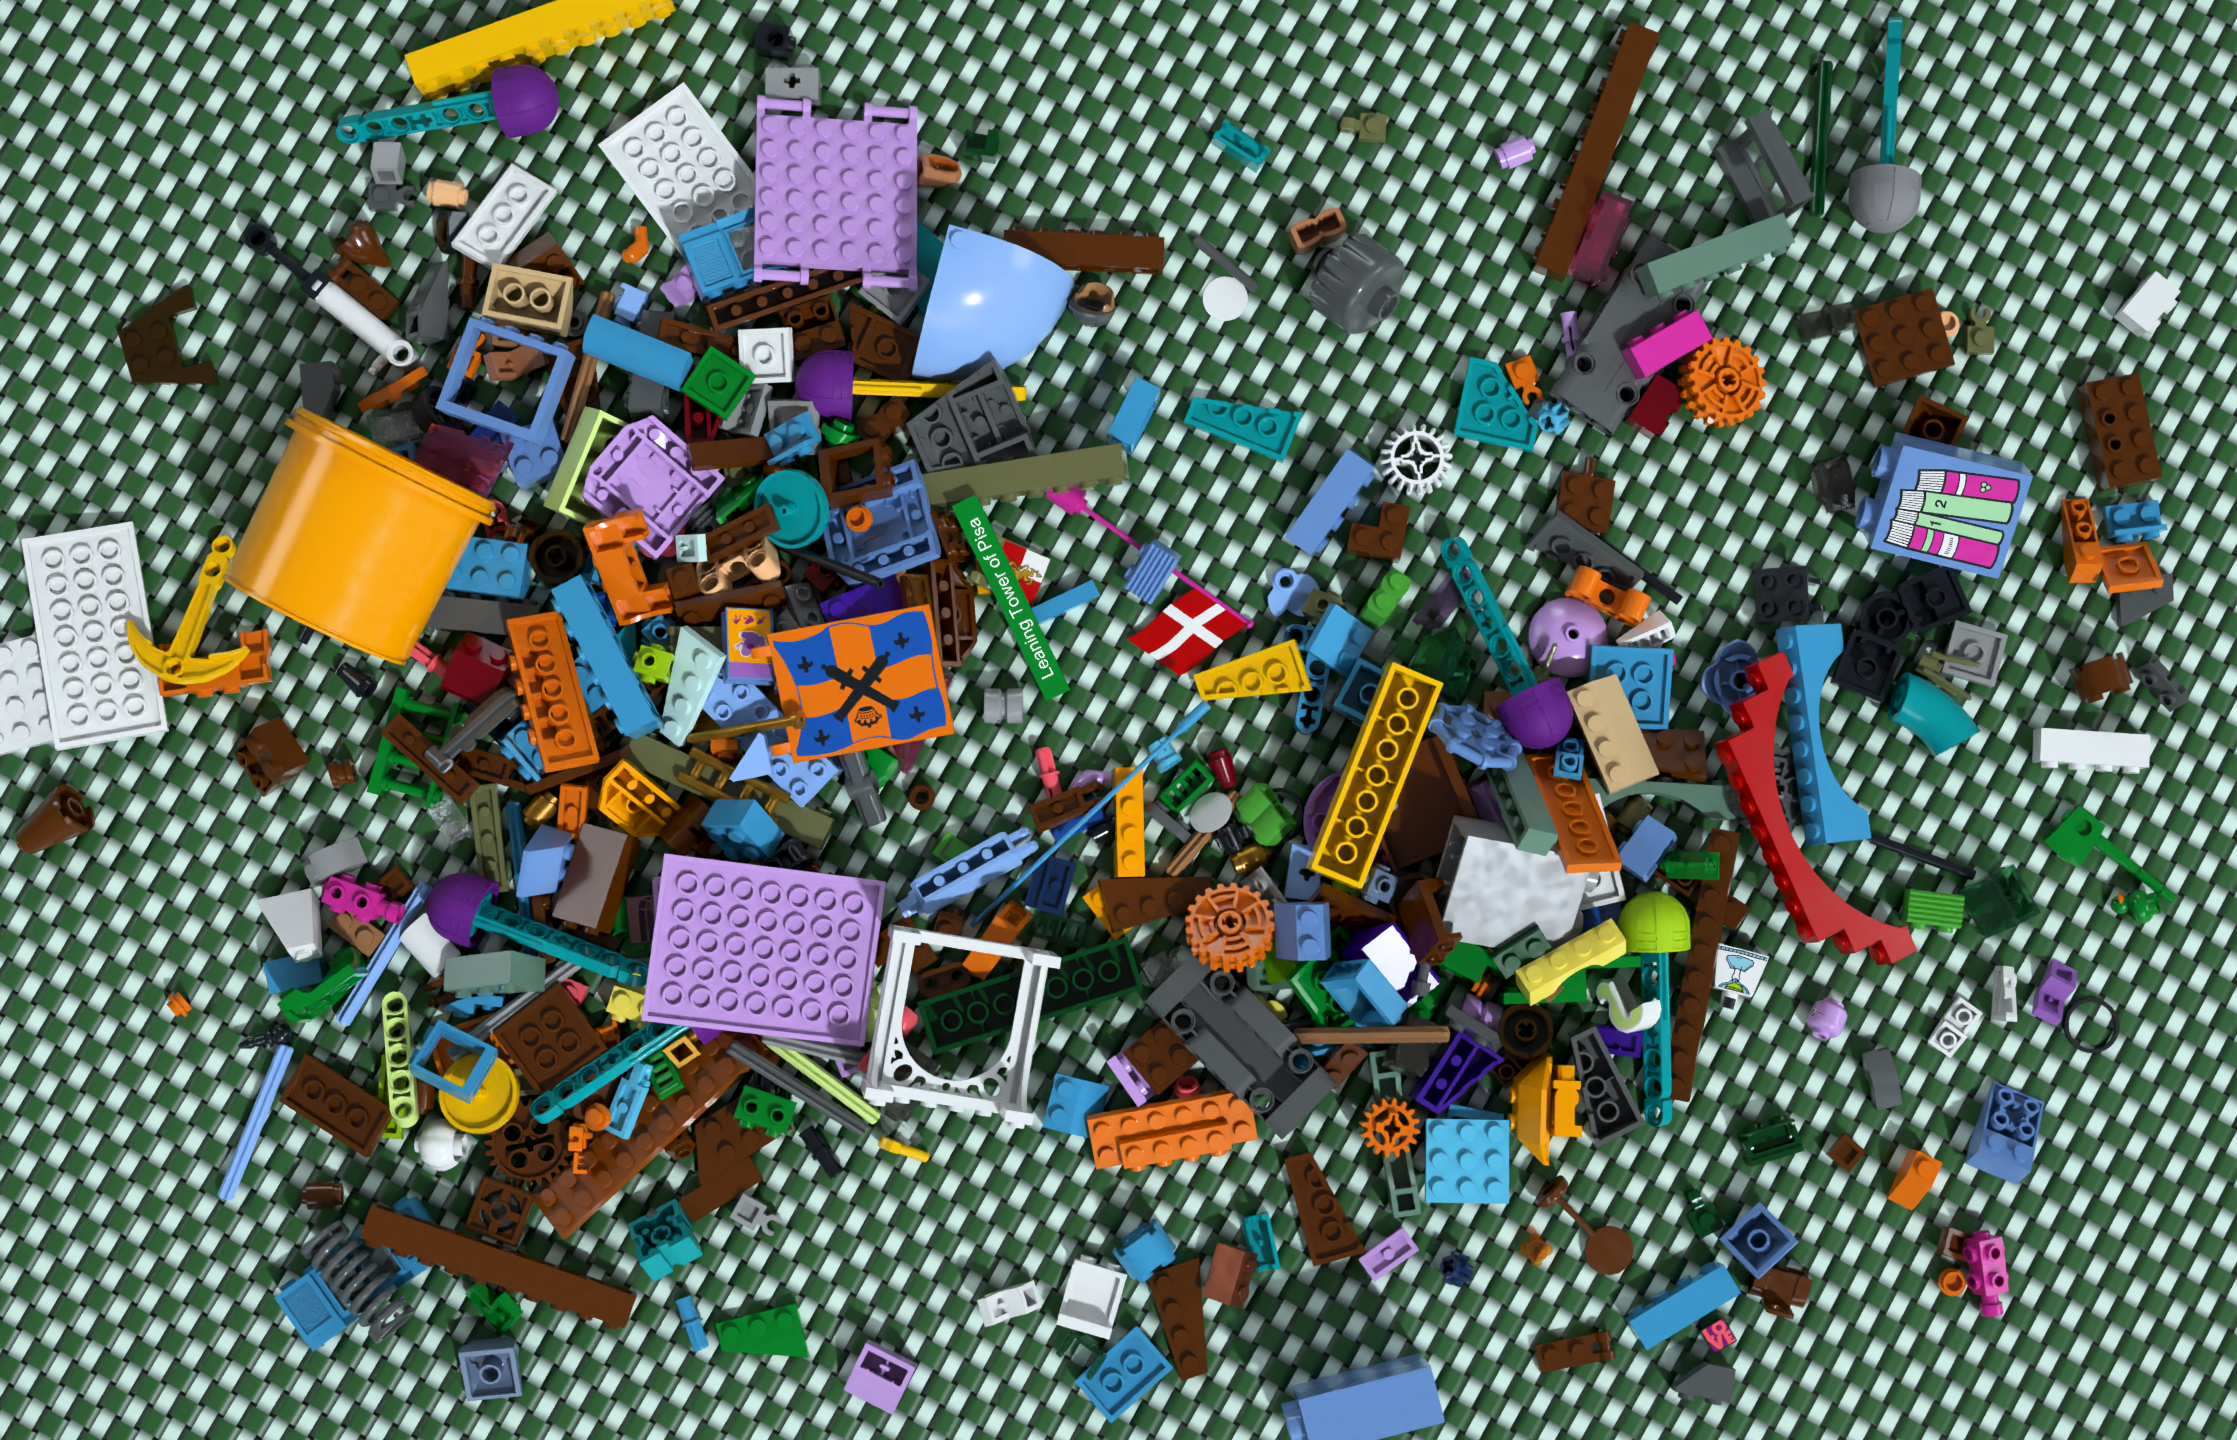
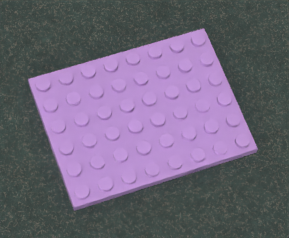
M664 853L641 1021L864 1047L886 881Z

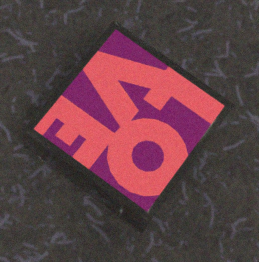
M1720 1316L1698 1329L1712 1354H1716L1737 1342L1724 1316Z

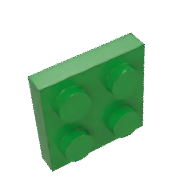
M710 346L681 388V392L727 422L755 380L756 375Z

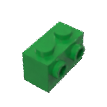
M745 1085L733 1119L738 1120V1126L750 1130L753 1129V1126L764 1129L763 1134L779 1139L780 1135L785 1136L788 1131L797 1102Z

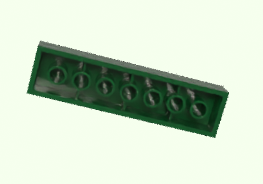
M1128 937L1061 957L1060 969L1048 967L1039 1022L1143 990L1144 988ZM1022 970L917 1002L933 1055L1012 1031Z

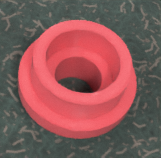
M1182 1076L1177 1079L1174 1085V1095L1177 1098H1187L1201 1093V1086L1193 1076Z

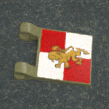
M996 534L1031 608H1033L1051 558ZM977 571L968 572L966 582L993 592L985 575Z

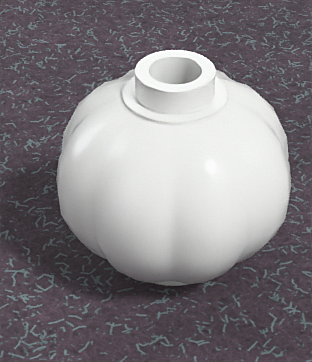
M440 1118L431 1121L423 1129L421 1136H416L414 1149L416 1153H420L422 1161L428 1167L437 1171H447L456 1166L462 1159V1156H466L468 1137L466 1134H463L462 1130L454 1127L447 1119Z

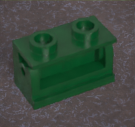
M1779 1115L1770 1118V1124L1759 1126V1123H1753L1743 1126V1132L1736 1135L1746 1165L1753 1167L1804 1151L1795 1124L1792 1125V1122H1795V1120L1785 1118V1115Z

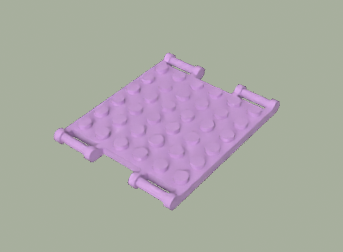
M757 95L753 282L762 283V280L800 282V285H808L809 268L862 271V289H871V286L908 288V291H917L918 106L909 105V108L873 106L872 103L864 102L863 121L811 117L810 98H803V101L771 99L766 98L765 95ZM765 109L802 111V117L765 114ZM872 116L908 119V124L872 122ZM762 266L800 268V271L762 269ZM871 272L908 274V278L874 276Z

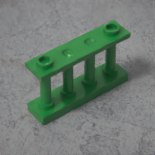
M396 687L385 725L386 727L398 713L406 717L407 713L411 711L448 720L444 736L420 730L432 742L441 747L451 738L449 731L453 726H463L466 713L462 710L464 705L454 702L452 710L414 701L412 697L413 692ZM382 735L366 792L384 796L385 791L390 789L426 799L424 807L436 810V806L442 803L444 790L433 780L431 781L430 788H425L392 779L390 772L392 765H396V763L417 769L420 768L404 754L400 753Z

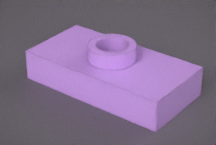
M1400 1227L1361 1255L1358 1260L1375 1282L1419 1249L1406 1230Z

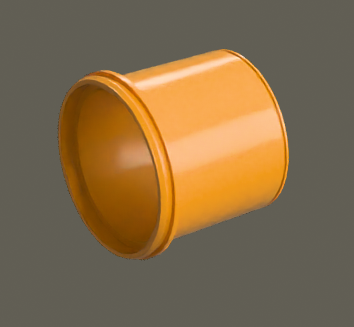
M300 406L294 410L296 413L294 418L287 417L284 423L294 429V432L223 579L248 596L308 627L373 656L395 664L405 665V659L409 658L478 525L480 522L489 526L492 525L494 519L489 516L492 511H496V503Z

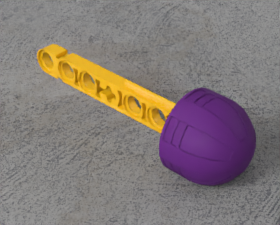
M825 350L809 356L802 363L796 374L795 391L799 400L813 402L820 419L833 421L834 418L851 421L853 394L941 398L960 383L853 378V351ZM1012 385L1018 401L1026 400L1027 386Z

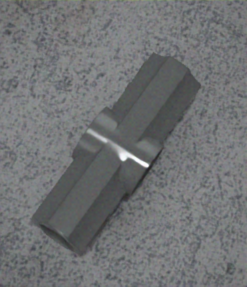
M864 751L838 755L846 775V791L850 799L855 801L863 826L871 827L884 822L887 817L878 794L879 782L875 772L869 768Z

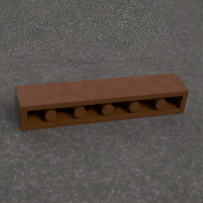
M1011 227L1010 230H1004V241L1030 250L1050 260L1065 271L1163 275L1165 237H1159L1157 233H1144L1143 236H1133V233L1126 231L1117 232V235H1107L1105 231L1101 230L1090 231V234L1079 233V230L1076 229L1053 232L1050 228L1026 231L1024 227Z
M810 268L808 285H800V282L772 281L704 304L713 331L717 332L862 282V271Z

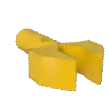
M881 1135L877 1145L892 1153L901 1154L924 1163L929 1159L928 1152L907 1146Z

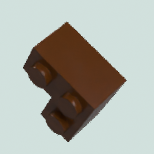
M1383 501L1377 527L1352 523L1349 528L1345 554L1398 564L1401 559L1410 506Z

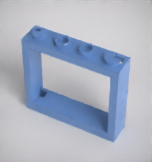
M480 316L479 320L469 317L435 408L452 417L542 448L576 356L568 351L569 347L562 343L554 341L553 345L544 343L545 339L532 333H529L528 337L519 334L520 330L512 326L497 327L495 326V321ZM481 331L557 357L530 429L454 403Z

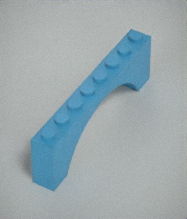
M1841 623L1795 625L1777 629L1775 631L1778 652L1784 651L1794 674V677L1788 680L1784 695L1805 844L1810 846L1871 839L1868 811L1852 801L1837 782L1825 756L1820 734L1819 704L1822 686L1832 663L1844 651Z

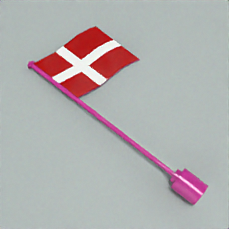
M1078 487L1070 488V492L1066 494H1053V491L1047 492L1045 498L1071 516L1075 512L1080 514L1083 510L1138 550L1142 548L1141 544L1086 507L1088 501L1084 498L1087 493ZM1174 569L1172 573L1194 589L1171 603L1146 628L1127 638V640L1180 676L1199 665L1230 636L1244 627L1251 629L1254 626V621H1249L1181 572Z

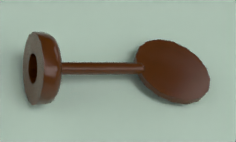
M1562 1175L1549 1181L1536 1196L1535 1203L1540 1208L1546 1209L1557 1202L1590 1235L1586 1240L1584 1249L1585 1257L1590 1267L1598 1273L1605 1275L1618 1274L1626 1269L1632 1260L1634 1252L1632 1240L1628 1234L1614 1226L1599 1227L1594 1231L1562 1198L1567 1191L1568 1181Z

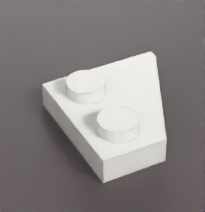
M1995 966L1991 1008L1992 1021L2017 1022L2015 991L2017 976L2014 973V967Z

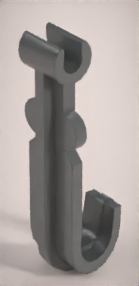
M511 686L499 689L464 719L463 726L455 725L450 729L449 735L451 738L441 747L439 745L430 747L424 755L441 774L446 773L452 767V759L462 750L470 752L476 747L475 739L484 738L505 718L514 724L522 717L520 705L524 704L522 695L517 696L515 688Z

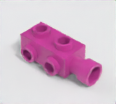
M342 872L340 876H330L323 884L321 891L323 898L321 902L329 904L328 909L341 914H344L345 911L354 913V919L365 923H370V920H379V917L383 916L386 921L399 924L403 918L405 904L395 900L392 902L387 901V894L381 892L382 886L366 882L364 886L356 883L357 877ZM338 889L342 892L340 898L336 897ZM363 897L367 900V905L364 908L360 905Z
M1988 1230L1973 1232V1238L1966 1239L1963 1257L1969 1263L1970 1274L1966 1277L1967 1285L1973 1294L1981 1295L1982 1302L1979 1303L1981 1316L1993 1317L2003 1314L2002 1302L1999 1301L1998 1294L2009 1292V1276L2006 1270L2005 1246L2002 1237L1991 1235Z

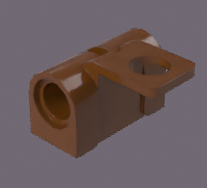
M695 793L658 833L679 855L686 856L694 848L707 859L723 860L726 857L723 849L717 855H710L709 853L711 845L716 842L709 838L707 831L701 824L711 806Z
M1776 1263L1759 1280L1750 1273L1747 1293L1761 1297V1303L1766 1312L1793 1319L1794 1313L1790 1305L1800 1308L1804 1307L1813 1279L1807 1271Z

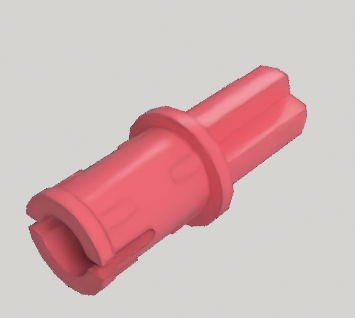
M417 641L410 655L426 666L428 672L433 671L443 679L449 663L442 659L440 653L435 654Z
M1050 747L1037 749L1035 754L1041 773L1039 779L1042 778L1046 796L1050 798L1062 793L1058 778L1060 771L1056 770Z

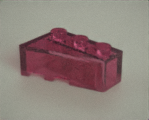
M1603 190L1594 205L1567 277L1595 288L1598 287L1601 281H1607L1612 268L1608 266L1610 258H1615L1621 245L1618 239L1620 234L1625 233L1630 222L1628 215L1634 201Z
M431 423L413 461L488 498L515 443L506 441L505 445L491 442L490 437L481 435L479 439L465 435V431Z

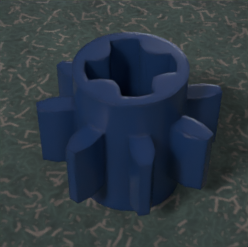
M1451 1251V1256L1442 1258L1439 1272L1445 1276L1443 1278L1444 1283L1461 1288L1462 1283L1471 1281L1474 1267L1468 1263L1470 1260L1469 1256Z

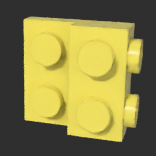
M618 981L617 985L614 986L606 1008V1012L612 1013L610 1018L622 1023H626L627 1019L637 1022L636 1027L639 1029L650 1023L649 1021H641L646 985L643 987H632Z

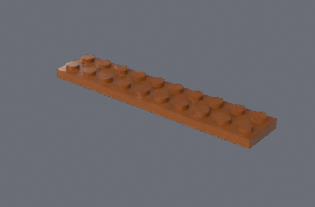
M725 1031L705 1045L700 1042L701 1054L679 1068L685 1087L661 1100L654 1086H652L645 1097L629 1140L622 1139L604 1130L588 1145L587 1149L581 1152V1154H585V1158H581V1161L585 1163L580 1165V1167L589 1166L590 1172L587 1174H573V1159L568 1166L561 1170V1175L557 1174L552 1178V1182H548L536 1193L535 1204L562 1238L567 1239L653 1160L666 1145H669L675 1137L680 1135L683 1130L751 1069L727 1054L726 1050L733 1040L738 1041L762 1057L770 1051L756 1034ZM673 1077L662 1083L663 1086L674 1080Z

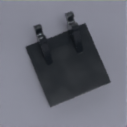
M1809 566L1754 570L1756 623L1810 620V612H1825L1824 605L1809 604L1808 585H1824V579L1809 577Z

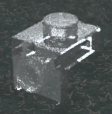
M452 798L438 802L428 811L449 846L473 833Z

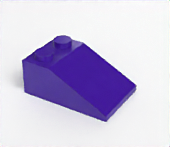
M893 574L882 578L885 581L882 589L866 584L820 603V609L826 622L829 623L909 608V605L896 575Z

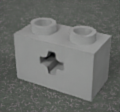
M775 64L772 68H765L766 98L803 101V98H810L811 107H821V73L819 67L815 68L811 64H801L799 68H788L784 64ZM792 81H797L795 88H790Z

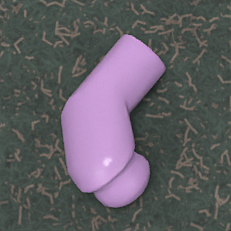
M1085 770L1073 780L1072 786L1073 788L1077 786L1080 788L1100 781L1102 785L1109 786L1111 772Z

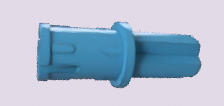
M692 1295L676 1300L675 1303L683 1321L681 1326L682 1328L685 1327L693 1350L699 1351L708 1347L709 1343L701 1324L703 1318L698 1316Z

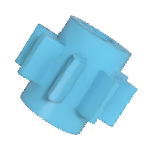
M1549 400L1536 412L1539 416L1537 424L1546 434L1554 431L1556 435H1559L1571 423L1567 419L1570 411L1560 401L1552 404Z

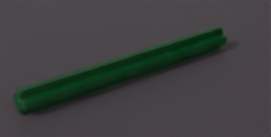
M1825 60L1817 64L1810 176L1811 193L1815 191L1816 195L1809 200L1808 214L1813 217L1822 216L1825 205L1833 63Z

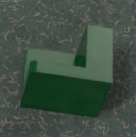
M988 129L987 135L969 132L966 147L963 148L964 159L995 164L1000 141L999 131Z

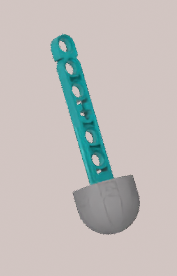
M1889 17L1880 161L1879 164L1855 170L1850 175L1849 208L1852 216L1858 224L1867 230L1880 234L1892 233L1907 225L1916 215L1921 198V175L1909 167L1894 165L1903 17Z

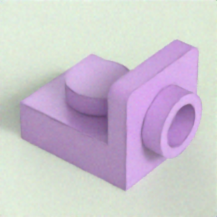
M686 264L672 281L663 283L660 286V289L674 307L691 303L698 295Z

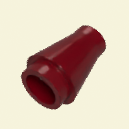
M1224 747L1208 753L1207 757L1209 760L1207 763L1220 782L1222 789L1237 785L1232 752L1229 753L1228 748Z

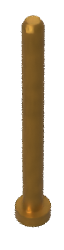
M794 710L789 716L692 733L687 736V742L698 744L709 742L711 739L719 740L793 726L796 730L803 729L806 726V716L803 710Z

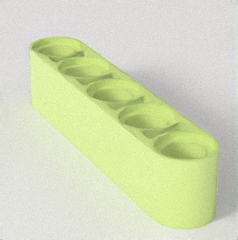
M393 991L385 995L382 1000L389 1105L395 1123L402 1128H409L416 1124L419 1119L416 1077L411 1075V1064L408 1063L414 1052L411 1010L406 997L400 992ZM396 1003L403 1004L399 1011H390L392 1005ZM395 1030H405L401 1037H392ZM397 1056H407L406 1060L403 1063H394V1060ZM402 1081L409 1082L408 1087L404 1090L396 1089L398 1083ZM402 1108H411V1112L407 1116H398V1112Z

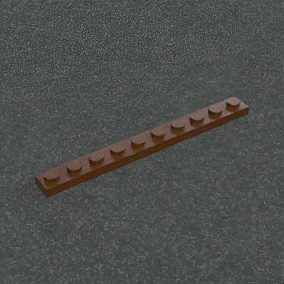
M1718 828L1711 829L1707 852L1720 853L1719 880H1702L1691 935V949L1688 950L1671 1040L1672 1092L1670 1099L1690 1102L1741 834L1739 832Z

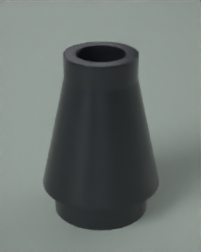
M347 662L341 664L336 672L356 697L367 699L377 689L378 682L375 680L374 675L360 670Z

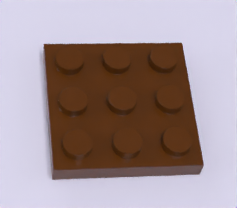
M1933 287L1853 310L1852 313L1874 388L1955 365Z
M557 983L493 1032L539 1096L548 1090L552 1091L557 1084L609 1049L608 1045L562 983Z

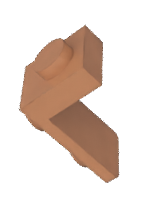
M523 345L510 352H489L483 355L490 381H512L549 363L546 353Z

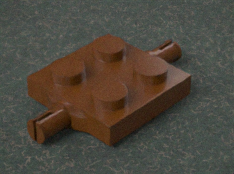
M1586 457L1583 473L1561 472L1555 513L1560 510L1587 531L1605 535L1608 533L1616 481L1594 475L1597 459Z

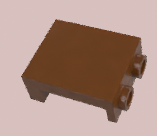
M1442 877L1418 880L1397 905L1417 965L1428 963L1430 966L1441 964L1444 962V958L1456 948V945L1463 938L1461 932L1450 934L1446 932L1435 899L1445 888Z

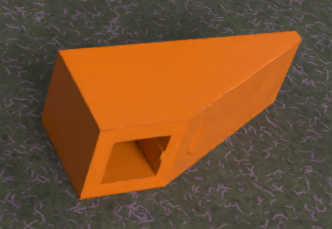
M2062 499L2063 560L2068 583H2096L2104 561L2089 499Z

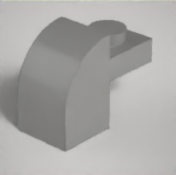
M355 837L316 851L308 856L309 859L303 862L302 866L312 888L323 885L330 876L341 875V872H352L368 861L358 838Z

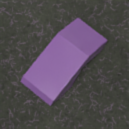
M2052 959L2034 996L2032 1015L2057 1026L2063 1017L2064 1002L2076 988L2078 971Z

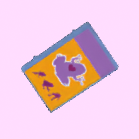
M726 607L725 612H721L722 652L727 655L723 663L724 684L770 686L776 683L772 657L754 660L750 652L754 647L769 645L767 634L774 633L775 624H773V610Z

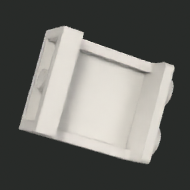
M1081 1254L1080 1259L1074 1258L1056 1325L1109 1340L1128 1274L1123 1271L1121 1265L1108 1262L1107 1266L1096 1264V1258Z

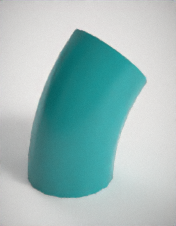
M1908 672L1904 673L1897 681L1889 701L1888 719L1915 734L1929 748L1934 757L1981 732L1963 707L1936 685Z

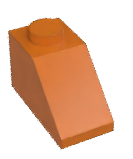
M1909 1149L1886 1198L1912 1211L1931 1189L1943 1163L1918 1150Z

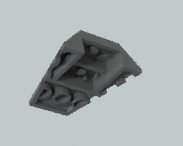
M993 358L906 423L927 473L1037 456L1025 415L1008 376L996 358Z

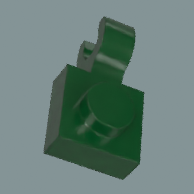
M1693 1187L1684 1192L1693 1209L1687 1212L1686 1215L1699 1239L1725 1227L1711 1201L1703 1203L1698 1189Z

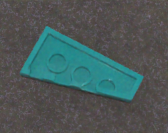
M1194 397L1184 419V424L1283 463L1303 412H1289L1276 408L1268 409L1247 404L1240 405L1226 401Z

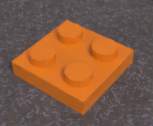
M2147 541L2100 547L2104 561L2100 576L2108 594L2162 587L2164 579Z

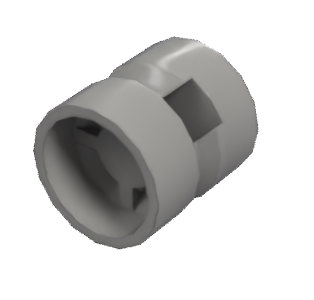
M985 688L984 722L1000 723L1002 719H1005L1007 723H1023V688H1008L1005 693H1002L1000 688Z

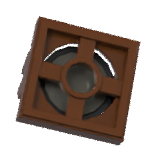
M484 1175L464 1228L517 1247L537 1194L524 1190L523 1186H516L511 1181L506 1182L505 1180H498ZM480 1209H481L482 1219H483V1221L485 1222V1224H484V1223L482 1222V1220H481Z

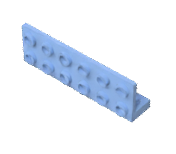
M723 665L702 708L721 728L784 717L783 712L756 685L724 684ZM786 727L763 731L767 735L769 749L774 743L789 741ZM758 733L731 738L738 739L739 746L747 752ZM791 753L780 756H772L771 754L775 773L768 775L784 791L791 794V799L799 807H804L832 777L840 775L844 770L841 761L836 756L793 763Z

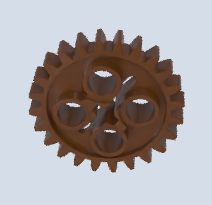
M533 1097L529 1098L528 1105H524L520 1098L518 1107L510 1120L499 1129L487 1133L492 1136V1139L484 1141V1144L492 1146V1149L488 1150L485 1155H494V1159L489 1165L494 1166L498 1164L500 1166L496 1174L499 1175L505 1171L507 1173L505 1181L508 1182L514 1177L516 1178V1186H519L521 1180H526L527 1188H530L532 1180H536L538 1186H541L543 1177L552 1182L551 1173L555 1172L561 1175L559 1165H569L564 1156H573L574 1153L567 1149L569 1129H566L565 1126L570 1122V1119L561 1120L562 1114L547 1123L548 1129L545 1132L539 1133L533 1129L532 1123L535 1118L530 1113V1106L534 1101ZM543 1107L539 1111V1114L544 1113L548 1110V1108ZM515 1125L520 1129L521 1135L518 1139L512 1140L506 1136L505 1130L508 1126ZM550 1134L554 1135V1138L551 1140L536 1142L533 1149H529L528 1145H524L512 1150H506L507 1145L522 1143L528 1135H530L531 1139H538ZM544 1145L551 1146L554 1149V1156L550 1159L542 1158L539 1154L540 1147ZM516 1152L524 1153L527 1157V1163L523 1166L515 1165L512 1161V1155Z

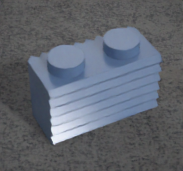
M1154 539L1150 544L1144 543L1137 555L1141 558L1137 566L1132 564L1124 576L1128 580L1124 588L1148 604H1152L1156 600L1182 558V555L1157 539Z

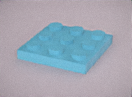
M1425 1118V1202L1509 1204V1120Z

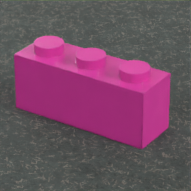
M1684 309L1672 316L1674 321L1667 325L1664 322L1659 323L1649 329L1652 334L1645 338L1639 335L1627 342L1629 347L1621 352L1636 380L1649 376L1713 338L1698 310L1688 312L1687 309Z

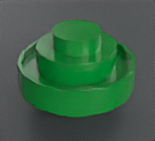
M834 418L833 421L824 420L820 428L824 438L828 441L827 445L830 447L858 442L861 436L860 433L854 430V424L840 418Z

